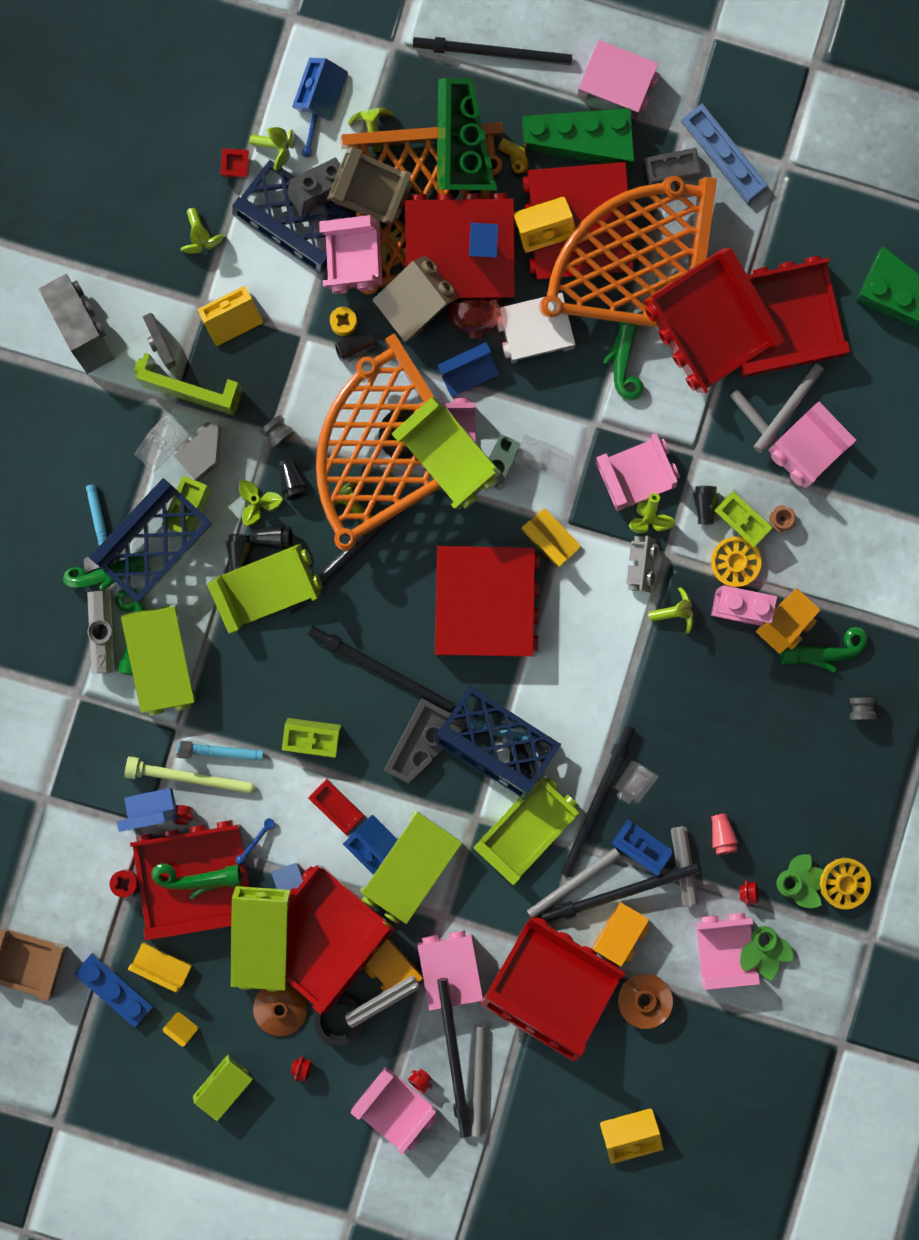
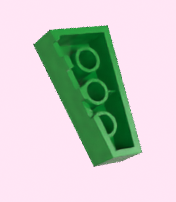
M472 78L438 79L437 189L497 190L496 182L493 179L491 159L487 152L486 136L481 125L480 110Z
M630 108L522 117L523 148L526 151L572 157V159L576 160L584 159L599 162V164L625 162L626 168L632 169L634 154Z
M883 246L878 251L855 301L919 329V274Z

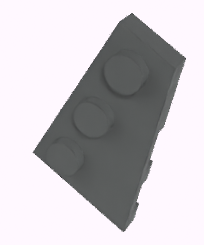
M421 698L384 771L407 783L412 781L443 750L442 747L434 743V739L451 713ZM458 719L454 720L449 728L460 733L467 728L466 721Z

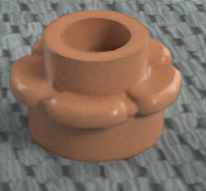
M780 505L774 509V512H771L769 521L774 525L773 528L776 531L784 532L794 527L796 514L793 509ZM784 516L785 521H781L780 517Z

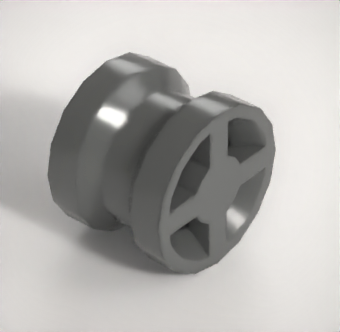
M279 415L266 424L260 432L271 440V446L275 449L286 442L295 431L291 427H287L284 423V418Z
M877 697L849 698V703L852 705L850 720L877 719V713L874 711Z

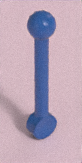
M315 113L312 114L306 147L302 150L304 157L312 155L311 144L318 116Z
M268 818L264 821V827L244 853L236 857L238 865L242 866L246 863V858L264 834L274 827L275 822L273 819Z

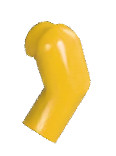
M503 138L498 150L510 156L513 172L517 174L526 172L529 165L526 150Z

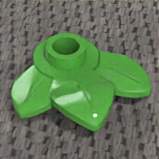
M802 854L793 858L788 870L780 873L776 881L777 889L782 895L793 897L795 902L804 908H816L822 905L816 891L821 888L820 878L824 870L811 867L812 859L810 854ZM788 878H792L794 880V886L792 888H787L785 886V881Z
M760 926L753 931L751 942L742 948L740 966L743 971L750 970L756 966L758 972L764 978L771 981L779 970L780 961H793V950L787 941L778 938L777 933L772 928ZM765 934L768 937V942L762 945L759 939Z

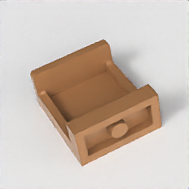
M7 928L1 929L0 985L38 996V999L49 1001L52 999L67 946Z

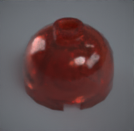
M498 297L458 298L455 302L447 305L448 318L452 327L459 332L467 333V338H482L483 332L492 330L500 318V299Z

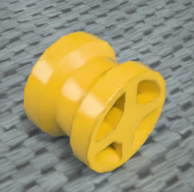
M339 307L330 315L332 330L335 334L342 337L350 336L355 332L357 318L352 309Z

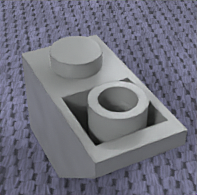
M216 421L204 423L197 430L198 435L191 441L189 439L184 440L176 448L178 452L174 454L194 480L198 482L218 466L221 427Z

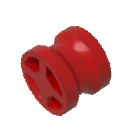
M129 869L115 872L109 882L111 892L118 897H128L134 894L139 887L137 875Z

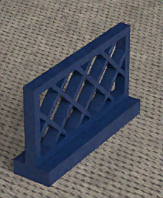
M269 159L241 198L238 197L234 202L232 215L321 274L326 267L327 252L324 253L316 247L315 239L326 237V235L313 233L311 221L322 219L329 221L330 218L341 217L344 219L352 218L353 216L330 201L324 204L325 214L310 216V212H308L304 217L291 218L289 206H293L291 200L288 201L286 188L289 186L290 179L295 176L283 168L277 171L273 170L274 162ZM272 170L280 175L281 184L266 186L265 176ZM283 189L285 201L269 203L267 191ZM264 192L266 204L254 205L248 199L252 193ZM286 207L288 219L276 220L272 217L271 209ZM308 222L310 234L298 235L294 232L293 224Z
M162 478L89 558L104 570L137 603H140L213 523L169 481ZM175 495L181 501V513L167 514V503ZM186 506L192 511V513H186ZM197 516L204 522L197 531L186 532V517ZM182 517V532L167 533V518ZM153 518H163V533L149 534L148 523ZM182 536V547L178 551L168 552V537ZM150 537H163V552L149 553ZM134 538H144V553H130V542ZM163 556L164 567L160 571L149 572V557ZM130 557H144L145 572L130 573ZM116 558H126V573H114L108 566ZM131 576H145V587L138 594L131 589ZM120 577H126V583Z
M472 686L465 692L434 739V743L524 801L561 746L559 742ZM470 696L481 701L482 710L468 713L466 702ZM463 708L464 713L459 714V712ZM498 712L504 717L505 725L491 727L488 714ZM484 715L487 728L472 731L469 717ZM465 718L468 732L457 733L449 727L454 720ZM523 728L526 730L528 740L514 742L511 729ZM507 730L509 743L495 745L492 732ZM488 733L491 746L485 748L477 746L474 735ZM544 742L551 746L552 749L548 755L537 757L534 743ZM529 744L532 758L518 760L515 747ZM511 748L514 761L506 763L500 761L496 750ZM538 761H544L539 768ZM534 762L536 774L532 780L521 774L519 765Z

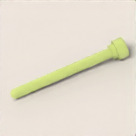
M128 756L124 777L130 779L141 778L142 775L244 793H253L255 790L254 784L250 782L145 765L143 761H139V758Z

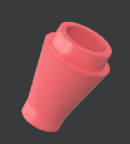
M719 814L712 816V849L716 850L717 855L738 851L737 844L739 842L728 820V815Z

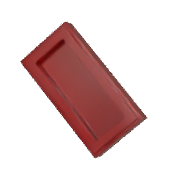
M327 778L308 797L346 836L365 817Z

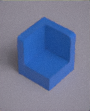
M471 223L469 256L497 257V224Z

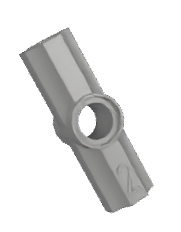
M112 591L87 592L89 616L87 633L90 638L91 673L116 672L114 649L116 632L113 626ZM105 625L108 629V635L104 639L99 640L95 635V630L98 626Z

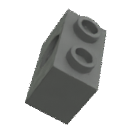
M336 157L290 179L287 195L300 216L330 202L327 198L341 165Z

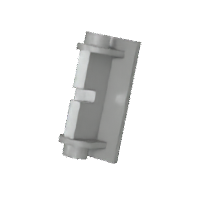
M634 536V541H631L629 560L639 562L638 566L628 565L626 584L629 585L628 590H642L651 593V587L654 586L656 579L655 571L653 570L654 560L657 559L659 554L656 539L649 536Z

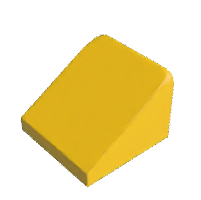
M177 1012L162 1030L180 1046H185L196 1033L198 1027L183 1014Z

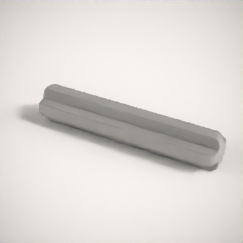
M684 826L672 828L671 836L677 869L692 865L687 828ZM695 876L679 880L683 906L692 907L698 905Z
M410 976L345 1015L346 1022L353 1028L415 992L420 987L417 979L414 976Z

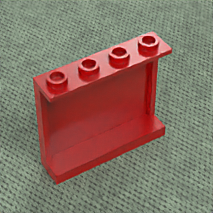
M626 163L528 170L527 177H523L524 194L529 193L530 204H525V209L565 197L576 229L597 207L609 199L628 191ZM629 203L617 207L625 216L629 215ZM609 212L601 219L606 224H609L619 218L612 212ZM595 223L588 232L590 233L601 228V226ZM625 223L613 228L622 238L631 234L630 228ZM607 232L595 236L604 246L617 241ZM567 240L534 250V258H529L530 275L535 274L536 280L551 278L556 260ZM589 240L577 245L585 254L598 249ZM622 245L610 250L619 259L631 254ZM573 251L567 263L580 258V256ZM604 253L592 258L601 268L613 263ZM633 260L625 263V265H627L632 271H634ZM587 262L574 266L583 276L596 271ZM616 267L607 273L625 272L620 267ZM568 270L564 271L562 277L574 276Z
M491 193L492 199H481V194H464L465 199H454V194H437L438 200H427V194L410 195L411 200H405L406 267L413 260L427 256L428 259L436 264L442 277L453 286L458 298L515 297L514 199H508V193ZM471 223L498 225L497 257L469 256Z
M722 248L643 300L646 305L645 312L648 318L658 325L660 329L658 334L665 345L670 346L674 353L672 358L679 368H683L687 375L685 380L688 386L697 393L706 394L709 392L708 387L770 346L776 347L785 341L732 248Z
M813 256L805 259V263L795 265L794 261L780 264L778 269L769 270L768 267H762L753 270V274L747 275L785 341L776 347L770 346L739 367L741 378L845 357L850 353L848 341H844L827 266L830 262L829 258L821 259V256Z
M437 546L435 656L533 657V651L538 652V635H533V624H539V608H534V597L539 598V581H534V571H539L540 554H535V548Z
M233 820L217 822V828L206 829L205 824L190 827L189 833L180 834L179 829L163 831V837L154 839L152 833L136 836V842L130 843V847H133L146 927L144 929L145 940L232 925V897L235 887H220L203 893L195 899H190V894L196 889L173 890L163 888L154 882L152 870L157 865L164 863L171 865L175 869L176 877H183L225 869L226 866L238 865L236 857L244 853L240 824L233 825ZM245 863L242 866L240 865L242 872V886L240 887H250L247 865ZM161 873L165 877L169 876L167 873Z
M316 865L315 867H309L301 877L303 882L297 889L294 887L290 890V903L287 915L286 981L313 1003L314 1006L312 1008L321 1015L327 1014L396 928L324 866Z
M532 916L523 927L480 1005L575 1062L582 1056L588 1038L618 982L624 977L625 972L620 970L619 965L613 961H605L597 956V953L592 948L582 947L574 942L573 938L567 933L557 932L544 919Z

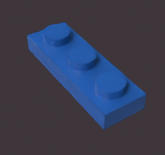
M91 953L74 973L77 978L134 1028L154 1007L153 1004L94 953Z

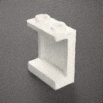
M558 293V298H560L562 303H565L563 293ZM544 297L499 308L500 316H496L495 319L498 331H504L506 342H502L505 358L510 357L513 364L517 363L518 360L549 352L574 349L575 341L568 315L560 313L552 318L543 316L539 310V304ZM549 302L548 308L550 311H553L554 306Z

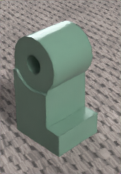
M503 434L500 435L489 456V459L501 472L496 477L498 482L493 486L498 490L501 489L521 445L520 442Z

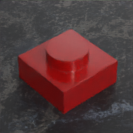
M222 148L221 177L248 179L249 150Z

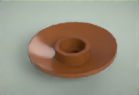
M639 974L630 978L622 986L618 1005L622 1016L628 1023L637 1028L651 1029L661 1025L669 1017L673 1007V996L669 986L661 978L652 974ZM644 995L650 998V1002L647 1005L640 1003V998Z
M288 982L285 991L270 992L266 989H261L253 1005L254 1018L259 1027L266 1033L274 1036H287L296 1032L303 1025L308 1011L305 996ZM282 1005L285 1009L284 1014H276L275 1006Z

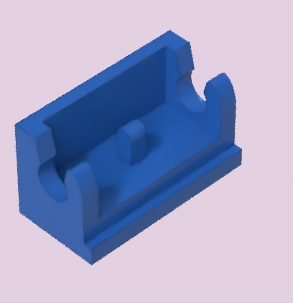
M629 819L611 843L657 876L671 857V852L673 851Z

